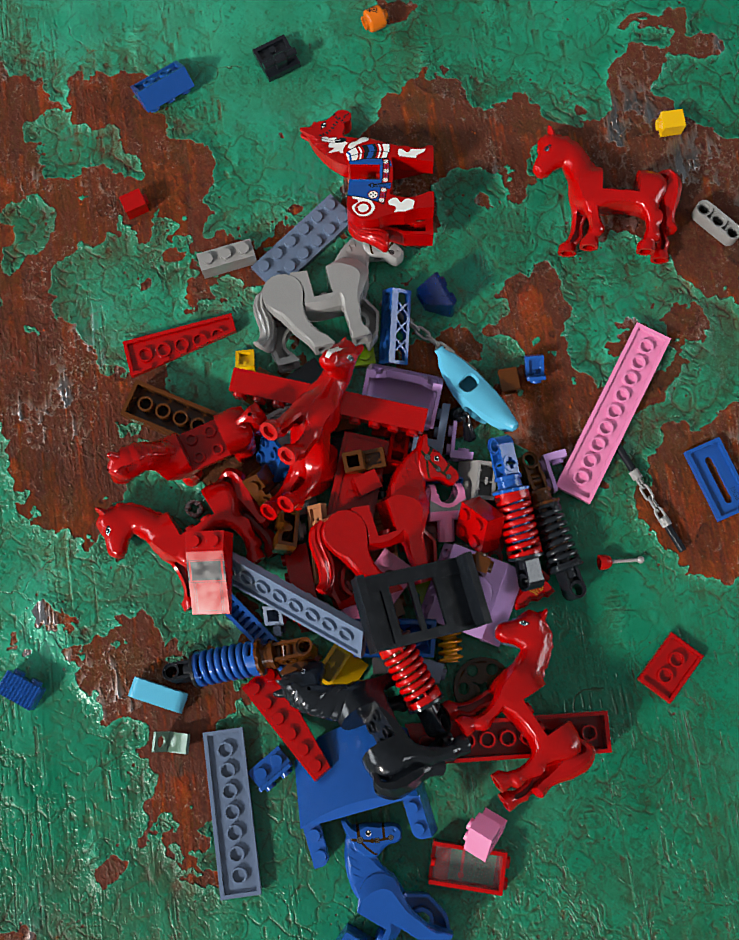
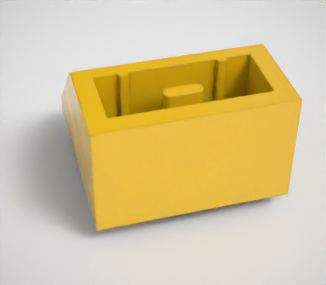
M334 644L323 660L326 673L322 683L332 685L358 681L369 664Z

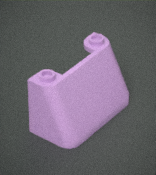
M371 363L366 371L362 395L427 408L428 413L424 430H429V428H434L444 379L429 374Z

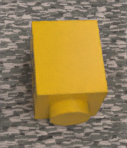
M683 109L660 113L655 122V127L657 131L659 130L660 137L682 134L686 127Z

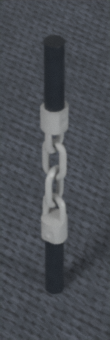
M619 445L616 451L630 472L629 475L640 486L641 494L653 507L656 518L662 528H665L680 553L686 550V547L671 525V520L663 508L658 506L652 490L643 482V475L639 469H636L623 446ZM647 488L651 495L647 498L642 489ZM660 510L664 515L661 518L657 514V512H660Z

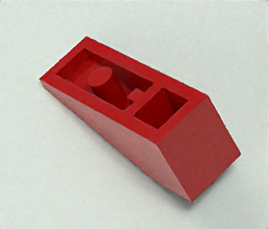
M406 432L390 433V443L386 457L387 467H384L383 475L394 472L401 461L407 456L410 436H406Z

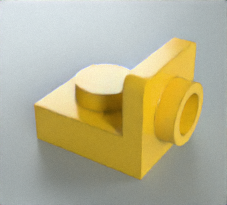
M254 349L235 351V367L256 372Z

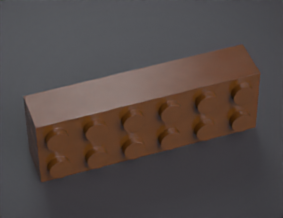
M136 379L120 414L126 420L168 436L175 432L180 435L214 420L213 415L218 414V412Z

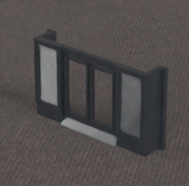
M471 551L455 558L366 577L358 575L351 580L355 602L370 655L492 623ZM432 578L445 625L427 629L414 581ZM407 583L420 631L402 635L389 587Z

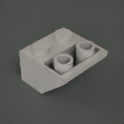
M459 461L458 473L463 478L462 485L465 490L466 500L480 496L486 502L494 503L495 498L492 493L495 492L496 483L494 481L495 475L492 461Z

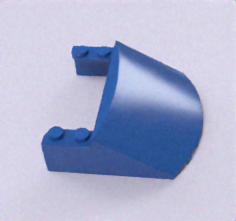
M366 725L351 730H344L338 727L316 739L332 767L317 782L313 780L298 759L294 762L300 829L304 830L314 869L323 867L329 861V852L321 827V823L403 800L412 833L416 838H430L438 830L424 782L402 799L387 800L375 793L373 779L362 763L365 753L377 744L373 735L368 732ZM401 726V728L410 738L408 728Z

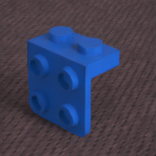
M262 436L256 454V461L260 466L264 464L268 466L274 475L272 479L274 483L284 481L289 465L283 463L278 457V449L282 446L277 440L270 441Z

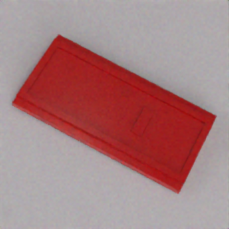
M344 432L327 516L340 510L369 505L372 517L374 518L379 490L359 498L351 480L363 473H345L342 453L359 449L365 451L384 447L385 457H387L390 441L353 432ZM384 468L375 469L376 473L380 472L381 476H383Z

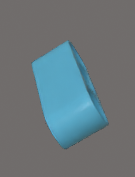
M137 676L134 677L128 696L181 714L189 695L183 691Z

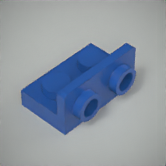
M277 746L251 768L248 774L259 787L258 790L260 792L263 790L268 792L277 785L275 783L276 779L280 776L284 779L292 772L290 767L294 764L280 746Z

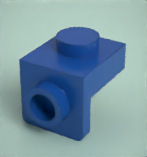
M543 354L524 355V378L532 384L541 383V380H546Z

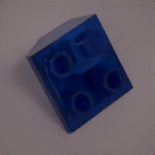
M436 272L416 289V296L425 311L452 317L457 302L456 297L452 292L449 293L445 278L443 276L440 277L438 272Z

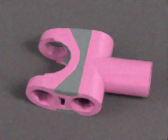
M461 483L453 485L449 499L442 502L439 494H437L435 485H427L426 495L429 501L427 522L437 521L438 542L455 541L454 520H458L461 502L466 500L464 487Z

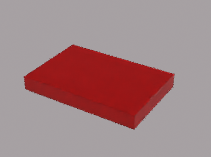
M670 632L637 677V680L668 704H671L704 655L676 634Z

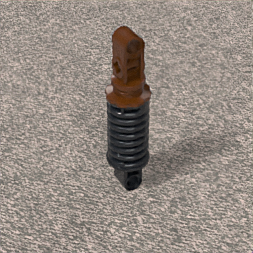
M531 451L525 452L517 458L519 472L522 474L520 479L522 485H529L530 500L532 501L530 506L533 507V512L529 514L535 515V519L532 520L537 523L535 528L538 529V534L535 536L540 537L539 542H541L542 550L545 554L543 559L546 560L548 575H556L563 597L567 601H574L584 597L587 592L586 585L578 568L584 562L579 556L578 549H571V547L575 546V541L568 542V540L573 538L572 534H566L570 531V528L568 526L563 528L568 522L565 519L560 520L565 517L563 512L558 514L562 510L560 498H553L551 496V488L547 485L546 477L537 455ZM572 587L576 590V595L573 593Z

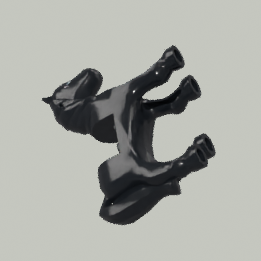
M313 660L309 661L302 668L283 675L281 680H276L281 689L276 690L273 695L277 698H286L290 705L300 712L322 719L328 718L335 722L337 721L344 730H351L366 725L368 732L373 735L377 744L365 753L362 763L373 779L375 793L384 799H402L413 792L426 779L434 776H443L447 768L446 761H454L460 756L471 753L470 741L464 734L453 738L452 733L449 731L436 736L435 740L428 746L418 744L409 738L393 711H408L405 704L407 702L403 701L404 696L407 694H399L394 697H387L386 695L389 688L396 686L395 683L397 681L392 680L393 674L387 673L376 678L352 681L348 684L322 685V680L326 673L325 665L323 662Z

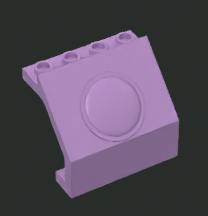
M444 543L438 561L455 558L470 551L472 554H475L476 551L457 544ZM487 556L494 562L491 573L487 572L485 577L479 576L492 623L463 631V633L476 637L484 643L499 647L501 642L495 638L496 626L501 622L509 620L520 588L515 567ZM431 580L421 606L425 619H436V623L445 625Z

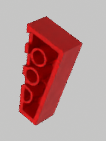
M306 543L299 544L291 556L281 555L283 567L287 566L288 572L284 573L285 581L294 584L297 588L312 594L318 599ZM298 623L302 633L311 631Z

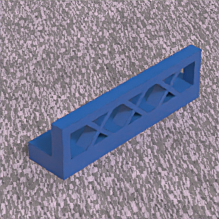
M391 287L382 291L379 364L408 365L411 290ZM399 294L405 295V303L403 305L398 300ZM400 311L404 316V321L402 323H400L397 319V315ZM399 330L403 334V340L401 342H399L396 338V334ZM398 349L402 353V360H395V353Z

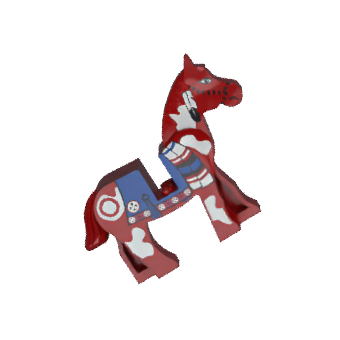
M338 110L325 121H314L310 127L300 128V132H302L300 137L310 143L313 151L323 163L334 172L347 178L349 183L347 196L348 231L354 239L370 244L382 252L389 250V242L398 243L403 246H433L434 191H428L415 197L393 195V180L424 173L433 174V145L413 148L392 145L369 137H346L345 135L352 129L351 113L347 110Z

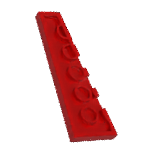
M232 313L123 341L131 377L140 376L237 333Z
M269 668L267 675L255 676L242 689L313 780L317 782L332 767L304 720L302 713L292 707L286 698H277L273 695L276 690L281 689L276 680H281L282 677L277 669Z

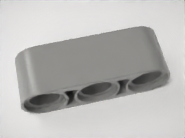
M701 200L698 202L691 213L692 219L723 245H733L739 238V225L710 201Z

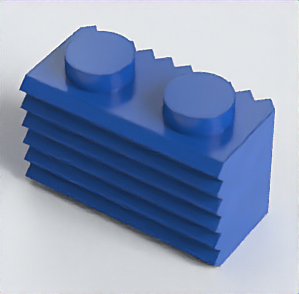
M20 669L7 670L0 682V695L29 711L35 710L46 691V688L42 687L43 682L35 678L28 679L25 677L26 673Z

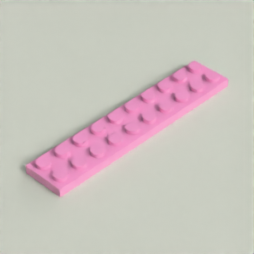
M638 322L635 324L556 483L559 490L587 504L591 503L671 338Z

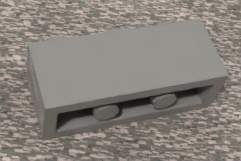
M251 239L196 254L205 279L251 266L257 262Z

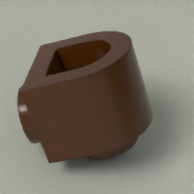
M478 551L472 554L478 576L485 577L487 572L491 573L494 565L491 558H488L487 554Z

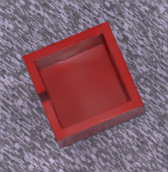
M480 496L462 501L455 535L465 543H469V546L475 551L487 553L496 550L499 547L506 515Z

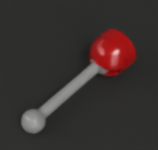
M600 554L597 556V567L599 570H606L613 563L638 562L642 564L645 559L643 556H638L637 558L612 560L610 556Z

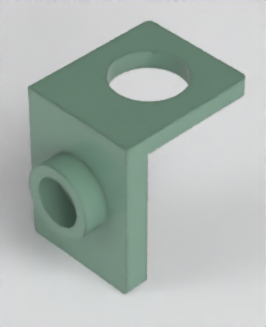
M154 731L152 752L188 754L190 734ZM160 736H162V737H163V744H162V746L159 748V747H158V739H159Z

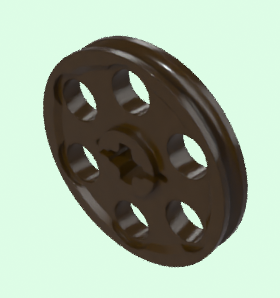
M487 657L475 658L463 664L454 678L453 691L456 701L462 703L480 695V688L473 682L477 684L486 682V687L489 688L494 679L506 667L497 660ZM491 663L497 667V672L494 675H489L486 671L487 665ZM469 665L477 667L478 672L473 677L469 676L466 672ZM461 683H466L469 686V691L465 695L460 694L458 691V686ZM487 707L478 711L474 716L484 712L487 709Z

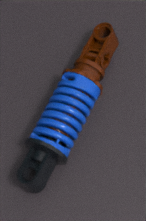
M307 637L281 640L279 642L272 640L265 644L261 638H257L252 642L246 641L244 644L240 642L237 645H224L215 649H204L201 652L197 650L191 651L188 660L166 664L163 667L162 675L166 680L174 684L192 682L199 689L209 684L214 685L231 680L236 681L245 677L265 676L268 674L269 668L277 669L283 664L311 660L317 656L318 646ZM310 644L309 650L303 652L304 647ZM177 670L176 675L172 677L173 672Z

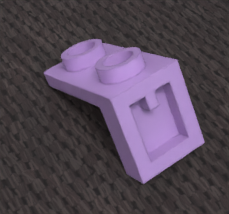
M453 420L452 425L448 427V437H451V442L447 444L446 455H449V461L473 460L474 452H469V449L466 448L455 450L457 421Z
M565 449L544 454L540 458L541 461H539L542 471L545 472L547 485L551 488V494L556 493L558 487L550 463H552V466L563 463V460L567 457Z

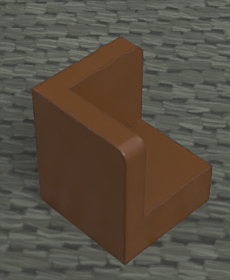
M517 368L499 369L497 372L500 383L499 395L504 396L518 393L521 388Z

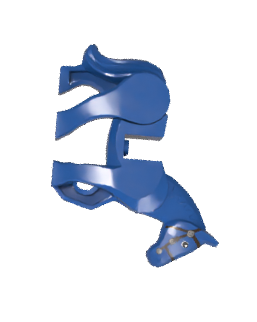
M346 817L342 818L341 823L346 833L344 849L345 867L353 893L358 898L357 913L379 925L375 933L376 938H373L347 923L336 940H396L401 930L406 931L418 940H451L454 935L453 930L450 929L446 911L428 892L404 890L394 873L389 871L377 858L386 846L401 840V826L396 822H362L351 824ZM417 913H426L430 917L429 922L427 923Z

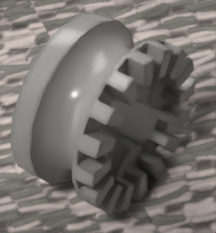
M190 500L185 506V512L190 517L197 518L202 515L203 506L197 500ZM192 504L199 506L195 514L189 511L192 509Z

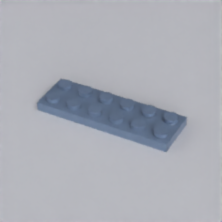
M329 194L254 263L251 269L265 283L271 277L279 274L290 275L291 272L303 271L348 229L347 209Z

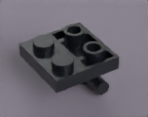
M284 34L252 50L269 82L301 67V63L296 56L297 51L295 47L292 48Z

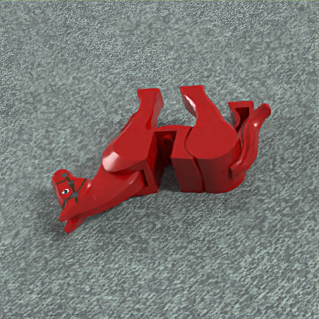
M423 433L422 436H419L416 448L401 461L393 473L387 488L386 497L376 504L384 527L383 531L377 532L369 505L337 511L316 522L310 528L309 546L319 573V584L316 586V590L322 595H329L335 609L341 610L356 605L354 594L345 587L344 574L347 567L356 576L364 575L366 577L383 573L373 562L370 551L384 549L401 543L404 546L411 567L437 561L436 540L425 530L429 514L426 482H440L442 485L450 487L459 480V473L439 451L428 445L427 434ZM432 578L414 581V584H421L432 580ZM400 585L389 587L391 594L404 590Z

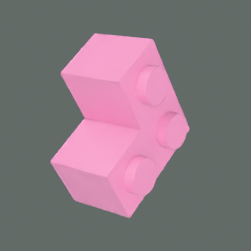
M485 808L483 813L479 812L475 819L473 817L470 819L466 827L468 830L463 838L466 841L464 849L486 862L504 832L507 820L488 808Z

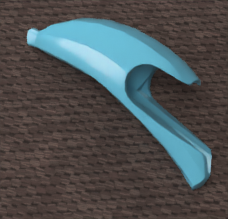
M443 346L434 351L438 356V366L448 389L463 410L470 414V417L480 423H488L504 432H513L519 427L517 420L502 397L473 367L456 354L445 350Z

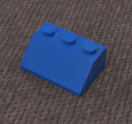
M174 61L130 86L143 108L148 113H154L164 103H172L178 95L189 93L195 85L185 66L178 61Z

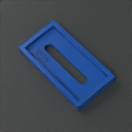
M720 437L684 452L683 454L717 522L739 513V475ZM707 457L712 460L731 497L730 503L724 500L705 462Z

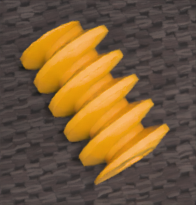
M462 632L437 638L443 640V642L437 644L438 647L443 648V650L438 652V655L444 656V658L438 660L439 663L458 662V659L463 658V655L457 653L463 649V647L457 645V643L462 642V639L456 637Z

